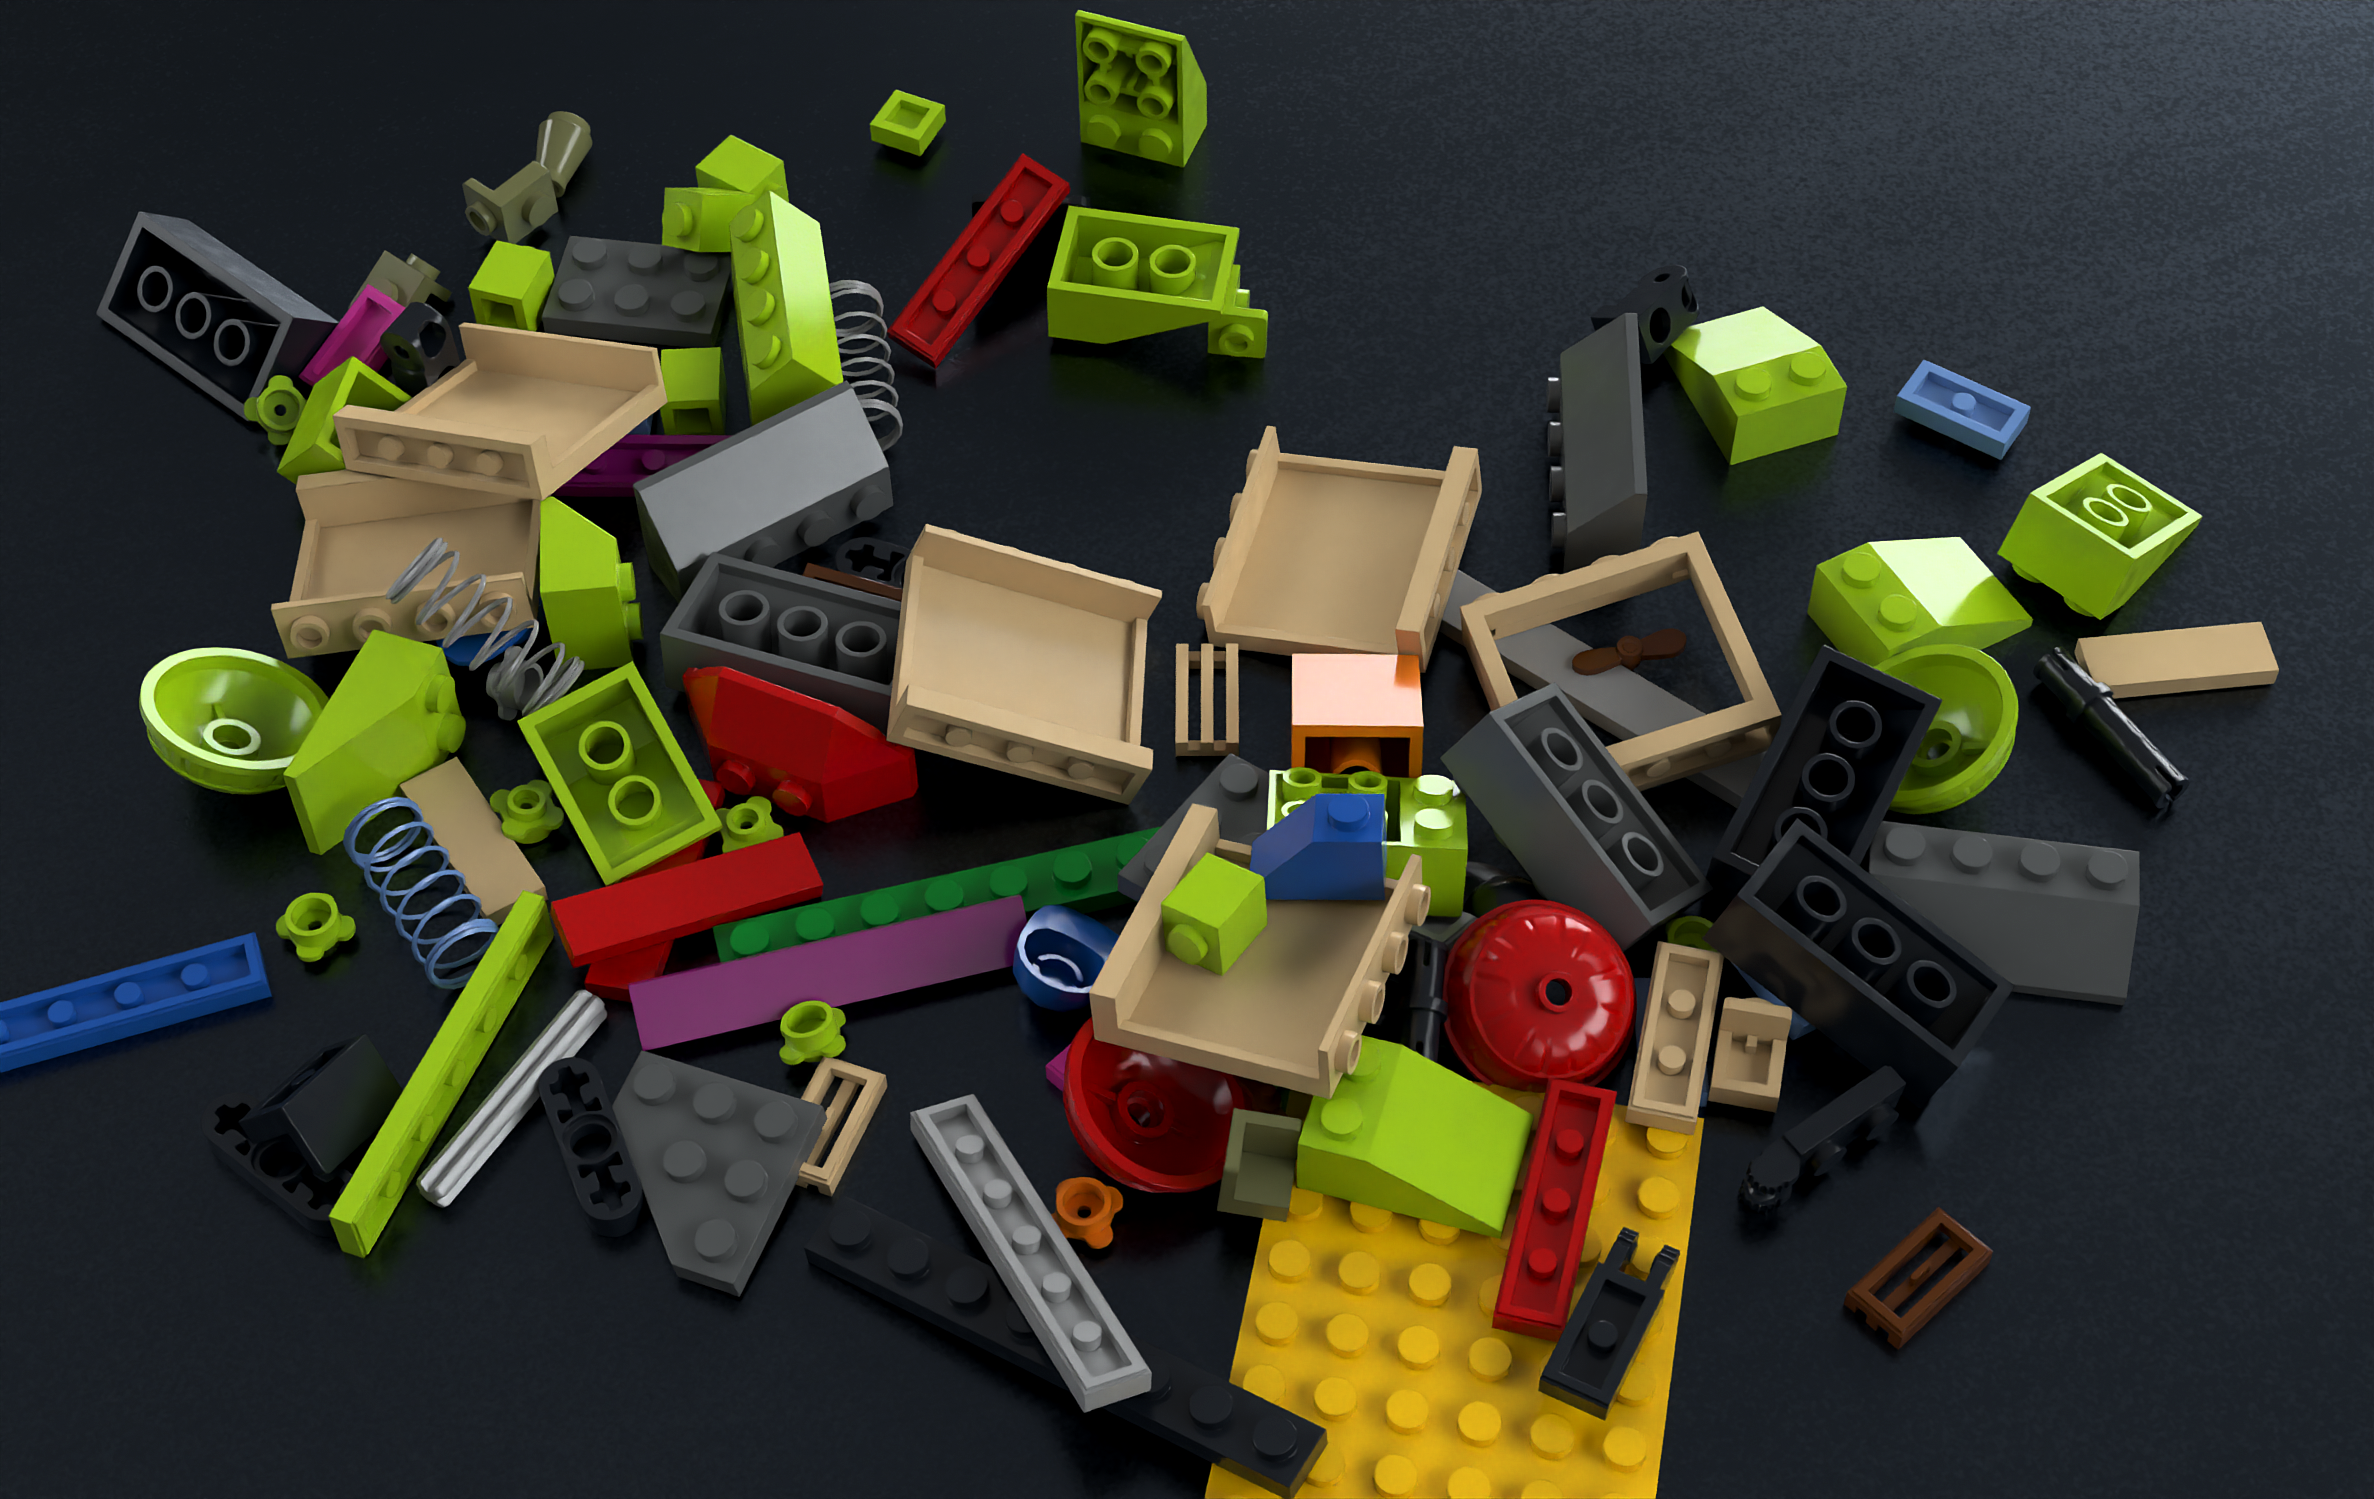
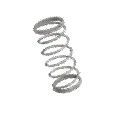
M841 280L830 283V292L843 288H856L830 295L831 299L843 294L861 293L870 296L877 303L874 314L864 311L847 312L834 317V322L849 316L862 315L871 317L869 321L861 326L850 329H836L837 337H845L837 340L839 345L851 339L867 338L875 340V343L865 348L854 350L838 348L839 353L855 354L866 352L879 344H882L885 350L883 360L872 357H860L841 363V368L855 362L870 361L879 363L878 366L866 371H842V375L846 376L868 375L881 369L883 366L889 373L887 383L866 380L850 384L853 388L870 384L882 386L881 389L873 393L856 396L862 408H877L885 411L877 416L867 417L868 422L878 420L888 414L892 415L896 421L895 429L889 435L877 440L883 452L897 442L902 435L903 429L902 418L899 411L895 408L899 396L895 388L890 386L893 383L895 373L891 365L887 363L890 359L891 349L888 343L884 341L887 326L884 320L881 319L884 308L883 300L880 293L874 287L858 280ZM879 322L882 329L880 337L863 334ZM886 390H889L893 397L891 404L877 399H865L874 397Z
M443 538L433 540L404 570L386 593V599H391L392 604L398 603L425 575L442 562L454 556L443 580L416 618V625H421L464 588L481 579L470 603L442 642L443 648H448L481 618L499 605L507 602L506 609L495 629L470 663L469 671H474L517 633L528 626L534 625L523 650L495 688L496 693H501L544 655L556 648H560V652L550 672L522 710V716L524 717L562 698L584 669L585 662L580 661L578 656L570 658L560 667L565 656V644L562 642L547 646L520 666L539 632V621L537 620L523 622L491 646L511 613L513 605L511 597L497 599L464 624L486 586V575L484 574L471 576L434 605L454 574L460 558L458 551H450L443 554L448 547V542H443Z

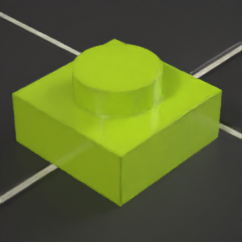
M895 90L870 123L871 140L921 156L946 122L945 105Z

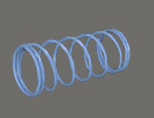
M402 797L379 800L365 807L348 825L343 839L345 850L349 857H351L352 862L364 870L367 885L380 894L379 900L383 910L393 918H396L395 925L399 935L408 942H412L411 950L414 958L425 966L424 970L430 983L443 989L465 987L474 971L462 977L447 980L436 977L433 969L453 968L471 962L489 948L500 928L491 919H477L482 908L480 898L474 894H461L466 883L465 876L458 870H446L450 860L447 849L442 846H430L434 837L433 827L423 822L424 818L418 804L410 798ZM396 806L408 807L414 812V822L398 826L385 834L373 847L370 854H362L355 851L356 836L360 828L372 815ZM421 827L427 830L428 839L422 848L413 850L401 858L395 865L388 867L371 866V863L388 860L404 851L413 843L420 833ZM411 828L395 845L376 853L389 838L402 830ZM437 850L443 854L444 862L436 873L428 875L410 889L401 891L386 890L392 875L399 868L407 866L420 858L424 852ZM370 871H389L381 888L373 882ZM453 874L459 878L460 886L457 892L452 897L434 906L430 911L416 915L402 914L408 899L416 891L426 888L443 875ZM386 895H405L397 912L389 907ZM460 899H470L475 902L476 910L467 922L439 938L426 940L418 938L422 927L432 915L440 913ZM401 919H421L413 937L404 930ZM478 932L492 933L485 945L469 957L453 963H435L441 953L455 941ZM436 943L428 954L427 959L420 955L417 944Z

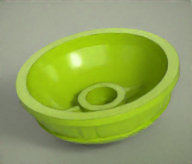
M1933 644L1916 647L1896 654L1873 667L1943 700L1889 810L1906 814L1935 813L1963 804L1982 792L2003 769L2012 752L2018 720V698L2014 685L2003 667L1995 659L1982 651L1956 644Z
M212 647L180 652L156 664L148 672L142 683L139 709L147 726L150 744L161 760L175 773L192 783L219 792L262 794L286 787L283 774L327 705L329 698L308 676L280 660L247 650Z

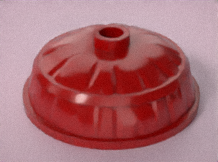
M1522 900L1502 905L1471 923L1460 934L1446 957L1443 1000L1448 1003L1449 1012L1448 1020L1441 1025L1456 1058L1479 1082L1485 1083L1488 1086L1494 1084L1522 1092L1531 1091L1534 1093L1546 1092L1549 1077L1594 1087L1611 1073L1626 1052L1634 1032L1637 1014V993L1632 971L1623 951L1610 933L1601 924L1580 910L1547 900ZM1550 981L1558 982L1565 990L1566 996L1561 1006L1552 1004L1546 996V986Z
M1092 1017L1076 1033L1067 1053L1064 1071L1063 1102L1068 1124L1084 1153L1103 1172L1129 1187L1155 1193L1197 1191L1209 1187L1222 1179L1233 1109L1252 1111V1099L1239 1086L1232 1074L1095 1040ZM1129 1113L1138 1119L1140 1125L1131 1118Z

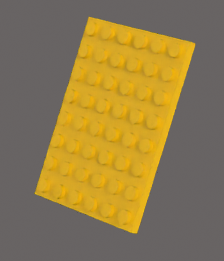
M1471 1081L1534 1115L1533 1126L1501 1239L1298 1188L1296 1160L1287 1221L1263 1218L1229 1379L1230 1383L1326 1429L1328 1444L1293 1499H1656L1704 1118L1697 1117L1694 1135L1625 1122L1628 1106L1618 1104L1614 1106L1567 1323L1598 1262L1604 1264L1623 1227L1639 1233L1636 1254L1631 1264L1627 1265L1624 1273L1645 1282L1656 1254L1661 1252L1664 1245L1680 1250V1256L1665 1290L1660 1311L1606 1421L1538 1391L1541 1374L1557 1345L1556 1342L1492 1328L1495 1305L1545 1093L1522 1092L1493 1084L1488 1086L1485 1083ZM1290 1089L1285 1113L1289 1117L1301 1119L1304 1126L1313 1095ZM1213 1463L1211 1465L1205 1499H1284Z

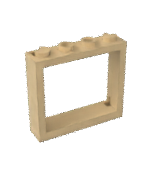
M1699 532L1679 538L1674 536L1665 537L1657 540L1650 547L1621 556H1604L1594 561L1590 566L1561 575L1547 574L1539 577L1529 585L1501 594L1495 592L1487 593L1478 597L1472 603L1460 606L1462 640L1490 709L1494 711L1518 700L1494 640L1684 580H1691L1745 703L1606 746L1605 748L1639 792L1767 751L1781 726L1782 718L1778 705Z

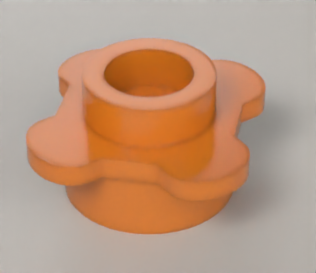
M1078 1177L1066 1179L1059 1183L1056 1188V1210L1051 1216L1065 1238L1082 1240L1090 1248L1100 1249L1110 1244L1113 1239V1230L1110 1225L1114 1214L1123 1207V1197L1116 1188L1106 1187L1095 1178ZM1089 1210L1091 1214L1086 1218H1082L1078 1215V1212Z

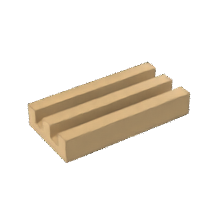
M1226 643V651H1213V644H1201V651H1189L1188 644H1176V756H1228L1229 753L1239 756L1238 643ZM1189 669H1201V740H1188ZM1213 669H1226V740H1214Z
M823 1056L801 1099L820 1105L834 1077L836 1076L844 1080L830 1107L825 1112L828 1119L807 1162H804L799 1170L800 1173L796 1185L807 1188L808 1184L818 1186L819 1193L832 1197L887 1088V1080L884 1074L833 1057L826 1058ZM859 1085H864L823 1168L818 1167Z

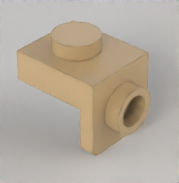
M1725 998L1717 1035L1708 1101L1776 1113L1780 1096L1786 1044L1793 1013L1790 1007L1774 1005L1761 998Z

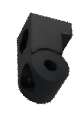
M1668 265L1644 275L1638 282V288L1635 287L1617 305H1603L1590 317L1595 331L1624 313H1637L1640 364H1653L1700 314L1697 300L1688 282L1689 276L1686 268L1681 265Z
M410 303L380 337L381 347L392 361L391 368L393 374L387 380L412 398L461 364L447 321L435 309L424 303Z

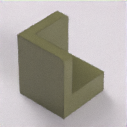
M1237 1108L1233 1109L1217 1211L1276 1221H1287L1298 1142L1303 1126L1301 1119Z

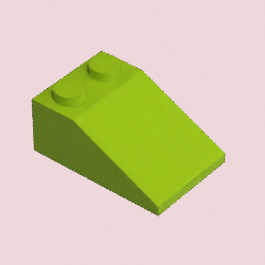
M1069 206L1047 286L1048 337L1108 344L1221 319L1240 228Z
M1763 306L1690 326L1663 352L1664 357L1729 465L1838 435L1847 390L1846 383L1820 344Z
M2100 453L2032 491L1997 554L2011 562L2014 571L2024 579L2034 583H2044L2064 596V602L2072 610L2085 616H2095L2101 620L2123 606L2198 526L2203 516Z
M1961 537L1867 542L1816 565L1807 610L1809 616L1841 653L1871 667H1875L1882 661L1903 651L1926 645L1956 644L1980 651L2030 628L2033 621L2032 617Z
M376 629L372 630L283 774L310 852L322 855L344 839L346 828L353 818L365 807L382 799L392 797L403 798L400 784L443 764L448 754L456 752L460 747L465 735L466 721L461 715L455 693V681L450 675L443 648ZM384 809V810H382V811H380V812H378V813L372 815V816L365 822V824H367L369 821H371L372 819H374L375 817H377L379 814H381L382 812H384V811L387 810V809Z
M633 661L517 721L532 753L605 886L620 883L623 879L666 859L724 828Z
M1361 1035V1052L1354 1072L1351 1075L1342 1074L1331 1099L1313 1095L1298 1142L1297 1187L1501 1239L1533 1126L1534 1115L1404 1045Z

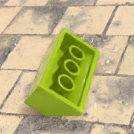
M770 190L752 205L741 209L729 223L732 286L750 427L843 382L820 223Z

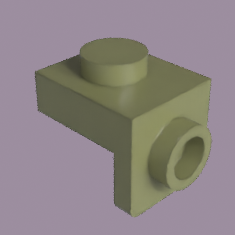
M535 160L494 191L474 178H470L462 184L467 204L465 213L468 221L480 234L490 235L498 241L516 244L558 212L550 170Z
M384 250L348 308L350 309L368 284L405 308L412 302L425 303L430 293L447 302L452 292L435 282L441 272L411 253L406 262Z

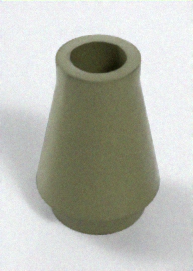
M564 111L551 113L547 120L541 122L538 127L536 162L550 170L556 198L564 194L568 182L592 147L591 129L588 123L581 117Z

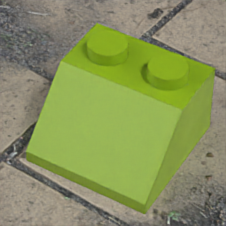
M351 356L314 384L277 472L297 485L298 476L346 470L332 415L346 405L395 411L412 399V397L360 360Z
M553 496L547 497L543 501L540 500V595L552 644L557 642L565 644V656L560 667L567 660L575 656L580 657V661L585 662L583 670L621 667L632 662L633 640L644 639L640 602H629V600L636 599L632 562L621 563L617 540L614 536ZM560 648L554 649L556 659L560 652Z

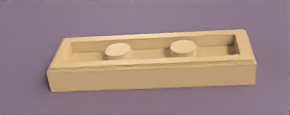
M2262 622L2078 638L2074 652L2077 662L2096 683L2103 682L2113 691V699L2274 684L2279 672Z
M457 757L399 785L403 798H410L418 804L424 818L423 822L433 827V844L448 850L450 856L448 867L450 870H458L464 874L466 883L463 889L466 894H474L480 898L482 904L480 915L483 919H491L497 923V926L502 924L522 890L544 896V900H548L544 884L515 841L506 838L502 834V822L491 809L489 803Z
M1658 941L1625 1122L1694 1135L1724 956L1721 953Z

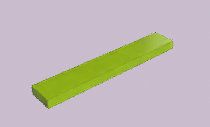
M522 890L328 1216L343 1252L363 1259L370 1253L555 936L544 896Z

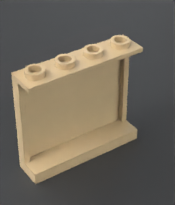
M463 322L459 325L466 360L439 378L434 384L421 391L395 411L346 405L332 416L346 470L543 501L668 401L657 348Z
M1267 426L1259 448L1252 449L1249 453L1246 464V484L1243 492L1235 493L1230 507V528L1226 538L1220 537L1216 542L1213 556L1214 571L1209 583H1202L1198 592L1197 616L1205 621L1209 644L1226 648V643H1238V649L1287 656H1292V654L1419 655V669L1421 673H1425L1482 493L1478 449L1454 446L1446 471L1280 453L1276 427Z
M351 470L298 476L296 493L306 521L290 601L275 603L271 606V612L288 659L360 650L373 629L419 642L445 639L470 603L481 579L464 588L423 624L416 625V618L443 580L454 556L442 562L425 575L398 603L392 604L391 599H386V593L398 577L436 538H443V542H448V547L443 554L450 551H458L460 558L454 574L434 605L471 576L484 574L486 575V586L464 624L485 607L503 597H511L513 605L511 613L501 631H509L523 622L537 620L540 598V500ZM507 602L490 611L462 636L492 633L506 609Z
M925 524L906 560L886 741L1129 805L1151 773L1153 765V749L1142 747L1140 743L1147 621L1161 600L1162 591L1137 584L1130 580L1119 579L1080 568L1070 563H1063L1020 551L1014 547L1003 546L960 534L954 530Z
M1192 803L1089 991L1095 1040L1331 1099L1342 1074L1351 1075L1357 1066L1362 1046L1361 1034L1366 1023L1375 1024L1380 1017L1385 999V983L1389 974L1398 975L1403 968L1408 950V934L1412 926H1421L1427 916L1431 890L1429 886L1422 885V858L1419 855L1411 854L1399 880L1386 877L1385 900H1266L1268 925L1228 971L1221 976L1199 965L1187 964L1178 959L1174 954L1166 951L1161 902L1207 852L1250 871L1252 846L1220 839L1217 809Z

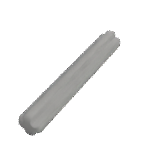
M584 989L574 993L417 1178L416 1185L420 1190L419 1193L426 1200L441 1208L450 1205L540 1097L539 1080L544 1070L560 1059L574 1057L607 1017V1011L604 1007L605 1003L598 996Z

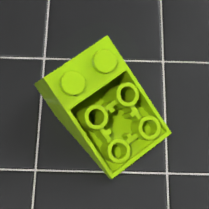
M1078 10L1075 14L1081 142L1184 168L1207 125V83L1186 37Z
M1295 767L1286 771L1270 770L1267 830L1315 794H1384L1387 835L1386 877L1399 880L1411 854L1421 856L1422 885L1429 886L1431 890L1427 915L1462 916L1468 855L1466 795L1459 790L1454 780H1449L1440 775H1423L1418 778L1385 777L1373 771H1359L1352 775L1319 773L1314 769L1306 767Z

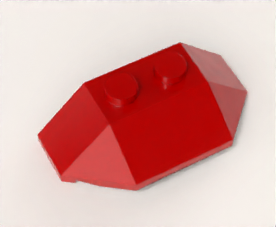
M725 666L705 667L700 670L696 667H691L682 676L689 715L715 782L723 783L724 788L734 794L761 796L768 799L771 803L777 804L782 810L791 815H807L829 823L913 797L919 788L914 748L886 741L887 737L876 727L840 707Z

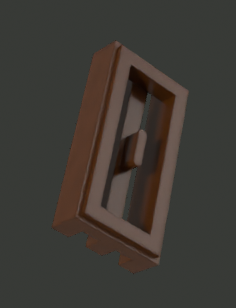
M1938 1207L1847 1291L1844 1305L1854 1313L1858 1309L1862 1310L1867 1315L1865 1322L1875 1331L1882 1327L1889 1333L1887 1341L1899 1350L1990 1263L1993 1251ZM1943 1232L1949 1237L1937 1251L1882 1302L1873 1296L1939 1233ZM1963 1249L1969 1253L1903 1317L1900 1318L1895 1314Z

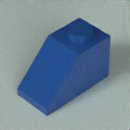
M1315 794L1252 842L1250 871L1264 877L1266 900H1385L1387 835L1384 794Z

